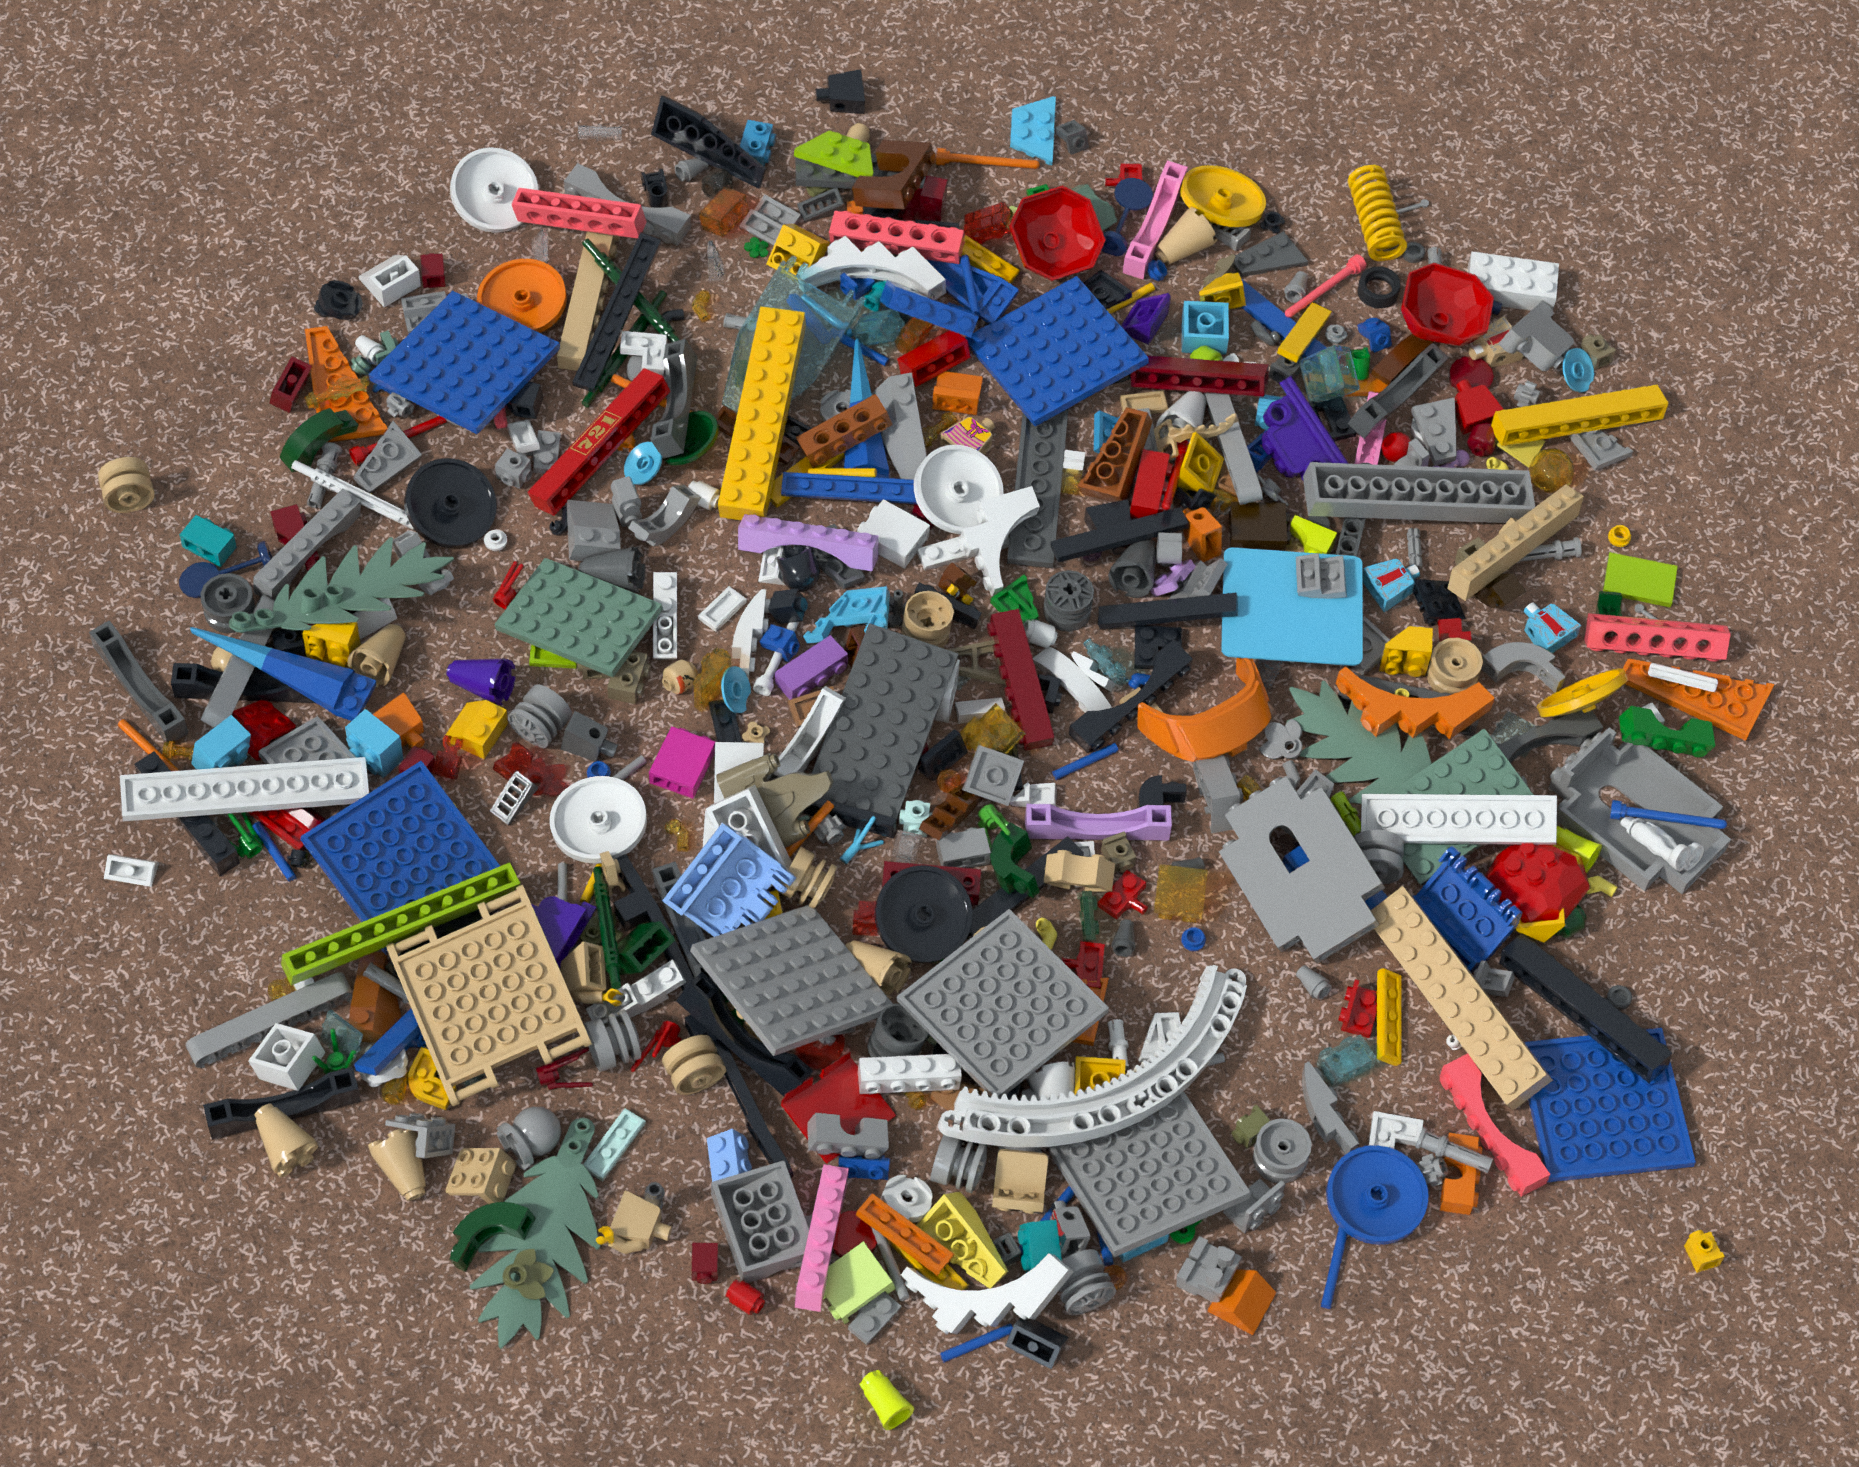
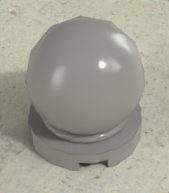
M536 1106L522 1110L515 1117L512 1126L504 1122L496 1128L498 1130L496 1133L504 1150L506 1152L512 1150L518 1158L515 1161L517 1166L523 1170L533 1165V1156H543L550 1153L558 1145L562 1133L560 1121L556 1115L545 1107Z

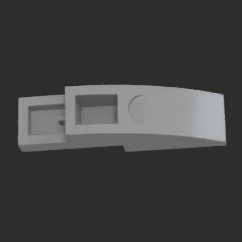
M1309 1061L1306 1062L1302 1072V1088L1310 1118L1323 1141L1326 1143L1334 1139L1346 1155L1358 1148V1137L1352 1130L1346 1127L1342 1115L1337 1110L1334 1111L1338 1101L1335 1090L1331 1086L1328 1087L1317 1067H1313Z

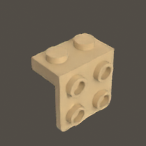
M463 1148L457 1157L446 1192L449 1195L480 1196L488 1204L503 1202L517 1163L501 1148Z
M1000 1149L997 1155L992 1207H997L1002 1211H1011L1012 1209L1023 1210V1212L1028 1214L1043 1212L1048 1155L1038 1152Z

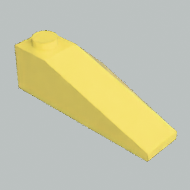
M961 1192L944 1194L916 1225L954 1254L950 1260L951 1263L961 1266L966 1270L967 1274L989 1289L994 1288L1007 1274L1008 1270L976 1210Z

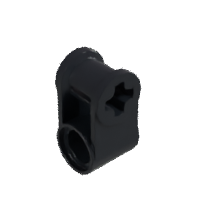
M661 168L657 172L646 174L641 172L642 186L644 192H646L650 207H667L668 189L663 169Z

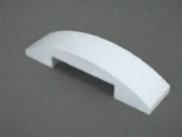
M1052 647L1045 648L1033 657L1034 664L1043 673L1061 679L1060 685L1079 702V707L1085 713L1087 711L1112 708L1094 682L1074 662Z

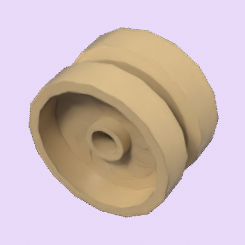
M135 457L117 458L106 463L99 470L98 480L102 490L104 505L108 510L115 513L141 510L154 499V488L150 480L149 468L145 461Z
M1448 638L1439 642L1433 649L1427 671L1428 683L1434 691L1455 694L1473 686L1478 681L1483 664L1481 652L1474 644L1461 638Z
M697 1035L682 1040L672 1046L662 1058V1064L667 1074L671 1076V1082L676 1092L680 1095L694 1094L711 1087L726 1072V1066L721 1056L717 1054V1048L712 1038L708 1035Z

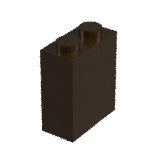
M1231 502L1229 508L1230 548L1285 551L1286 545L1291 543V531H1287V526L1290 525V512H1286V503L1251 502L1240 505L1239 502Z

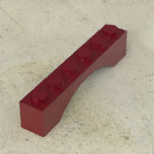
M297 504L270 511L278 542L284 545L307 524L305 513H300ZM317 550L304 564L307 572L319 560Z

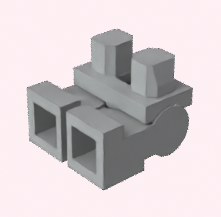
M1199 1236L1189 1253V1258H1186L1177 1275V1287L1193 1295H1201L1211 1302H1219L1239 1267L1242 1256L1235 1254L1234 1251L1224 1246L1217 1248L1209 1244L1208 1240Z

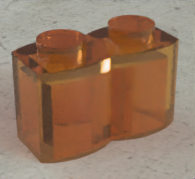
M912 317L901 329L900 335L895 340V346L898 351L906 354L919 347L928 338L930 330L935 325Z

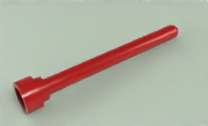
M439 415L404 430L403 433L408 438H411L448 421ZM377 442L367 447L355 446L349 449L350 457L356 466L365 461L377 445Z
M1187 440L1181 443L1176 442L1179 455L1176 456L1163 499L1162 508L1164 510H1169L1173 502L1179 481L1180 469L1190 443Z

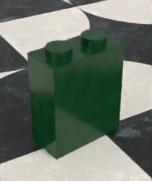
M661 921L638 925L617 944L621 964L620 975L642 972L675 941V938Z

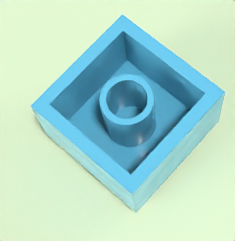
M1184 301L1182 311V353H1192L1200 346L1207 345L1226 355L1229 340V304L1222 302Z
M363 710L345 727L349 751L356 758L365 757L366 767L372 774L376 775L378 773L384 778L404 760L400 736L368 710Z
M230 715L195 742L191 764L197 770L239 766L248 757L247 753L250 747L251 734Z

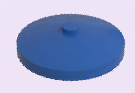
M1370 1145L1350 1151L1336 1163L1327 1182L1326 1200L1333 1219L1344 1232L1365 1243L1385 1245L1408 1237L1419 1226L1427 1210L1428 1188L1422 1172L1408 1156L1390 1147Z

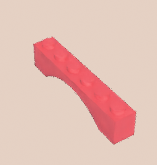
M1466 1054L1443 1066L1440 1073V1082L1445 1090L1449 1089L1454 1096L1453 1101L1459 1110H1463L1466 1114L1470 1128L1477 1130L1481 1136L1482 1146L1493 1154L1497 1168L1500 1171L1503 1170L1508 1176V1183L1511 1189L1518 1191L1522 1197L1545 1185L1550 1173L1536 1153L1525 1150L1510 1141L1491 1121L1481 1095L1482 1073L1469 1054Z

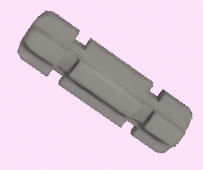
M1409 528L1407 532L1409 566L1416 565L1420 570L1422 568L1420 530L1418 528Z

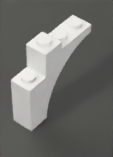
M1032 486L980 501L978 510H976L977 519L980 524L962 529L958 539L959 547L962 552L965 551L967 558L976 556V566L978 570H982L984 575V587L986 591H990L992 597L1004 587L999 567L1002 544L1016 526L1024 520L1037 515L1040 505Z
M827 686L822 688L801 727L778 757L781 766L778 767L776 772L768 775L767 779L779 778L793 772L805 773L810 761L820 753L828 729L846 699L844 696Z

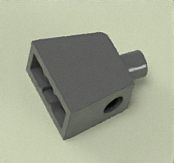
M574 711L565 729L560 750L596 762L600 753L613 758L618 744L606 740L609 731L607 727Z

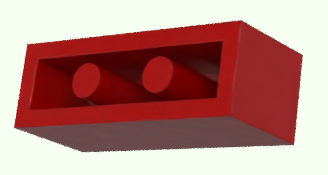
M949 330L897 358L900 373H912L914 387H917L971 358L967 339L959 333Z
M1143 449L1131 503V518L1137 519L1163 512V500L1161 498L1162 495H1165L1168 486L1165 478L1171 476L1173 464L1169 463L1170 454Z

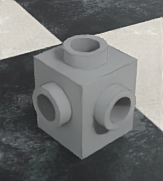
M509 449L505 450L495 464L496 478L502 480L508 486H514L519 489L525 482L527 483L533 473L531 470V460L524 454H518Z

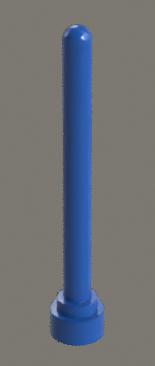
M1612 800L1610 819L1620 820V818L1630 816L1719 829L1727 827V822L1723 819L1627 807V804H1623L1622 801Z

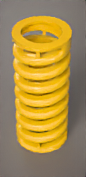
M1366 165L1357 168L1349 175L1348 186L1351 190V196L1356 207V213L1359 217V223L1370 258L1378 262L1393 260L1406 251L1407 242L1401 229V222L1398 220L1399 215L1393 202V196L1390 193V186L1387 184L1388 179L1385 170L1378 165ZM1370 172L1358 178V176H1360L1361 174ZM1370 180H1377V181H1373V182L1367 183V184H1365L1364 186H1362L1364 183H1366V182H1368V181H1370ZM1399 244L1397 248L1391 251H1383V249L1393 248Z

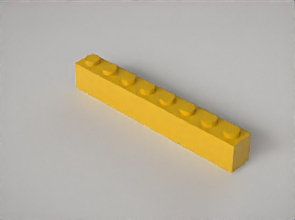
M1658 385L1643 386L1495 411L1491 426L1500 445L1507 446L1660 420L1664 418L1669 403Z

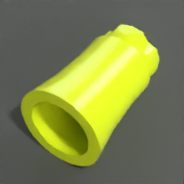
M1557 826L1556 843L1578 854L1582 858L1586 873H1588L1596 862L1602 845Z
M880 1370L870 1372L863 1378L860 1387L877 1413L885 1430H892L912 1415L914 1407L898 1392Z

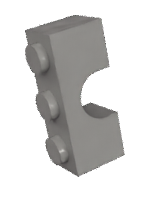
M815 1113L807 1122L808 1151H817L818 1154L822 1155L838 1153L844 1157L859 1155L865 1156L867 1159H877L889 1148L887 1120L863 1118L855 1127V1135L847 1134L841 1128L840 1115Z

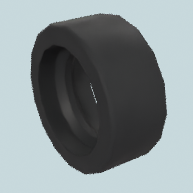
M1383 266L1368 268L1361 274L1357 287L1358 296L1363 303L1372 308L1383 309L1390 307L1399 296L1400 279L1389 268ZM1372 280H1381L1388 283L1392 291L1384 295L1375 294L1366 287V284Z

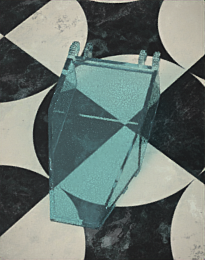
M791 256L787 262L782 260L737 334L722 405L738 413L760 306L805 312L806 330L791 397L792 401L824 373L859 316L866 298L863 296L859 298L855 307L851 309L847 304L854 296L853 290L850 289L841 303L801 279L808 267L807 263L804 262L800 266L798 273L794 275L789 271L796 263L797 257Z

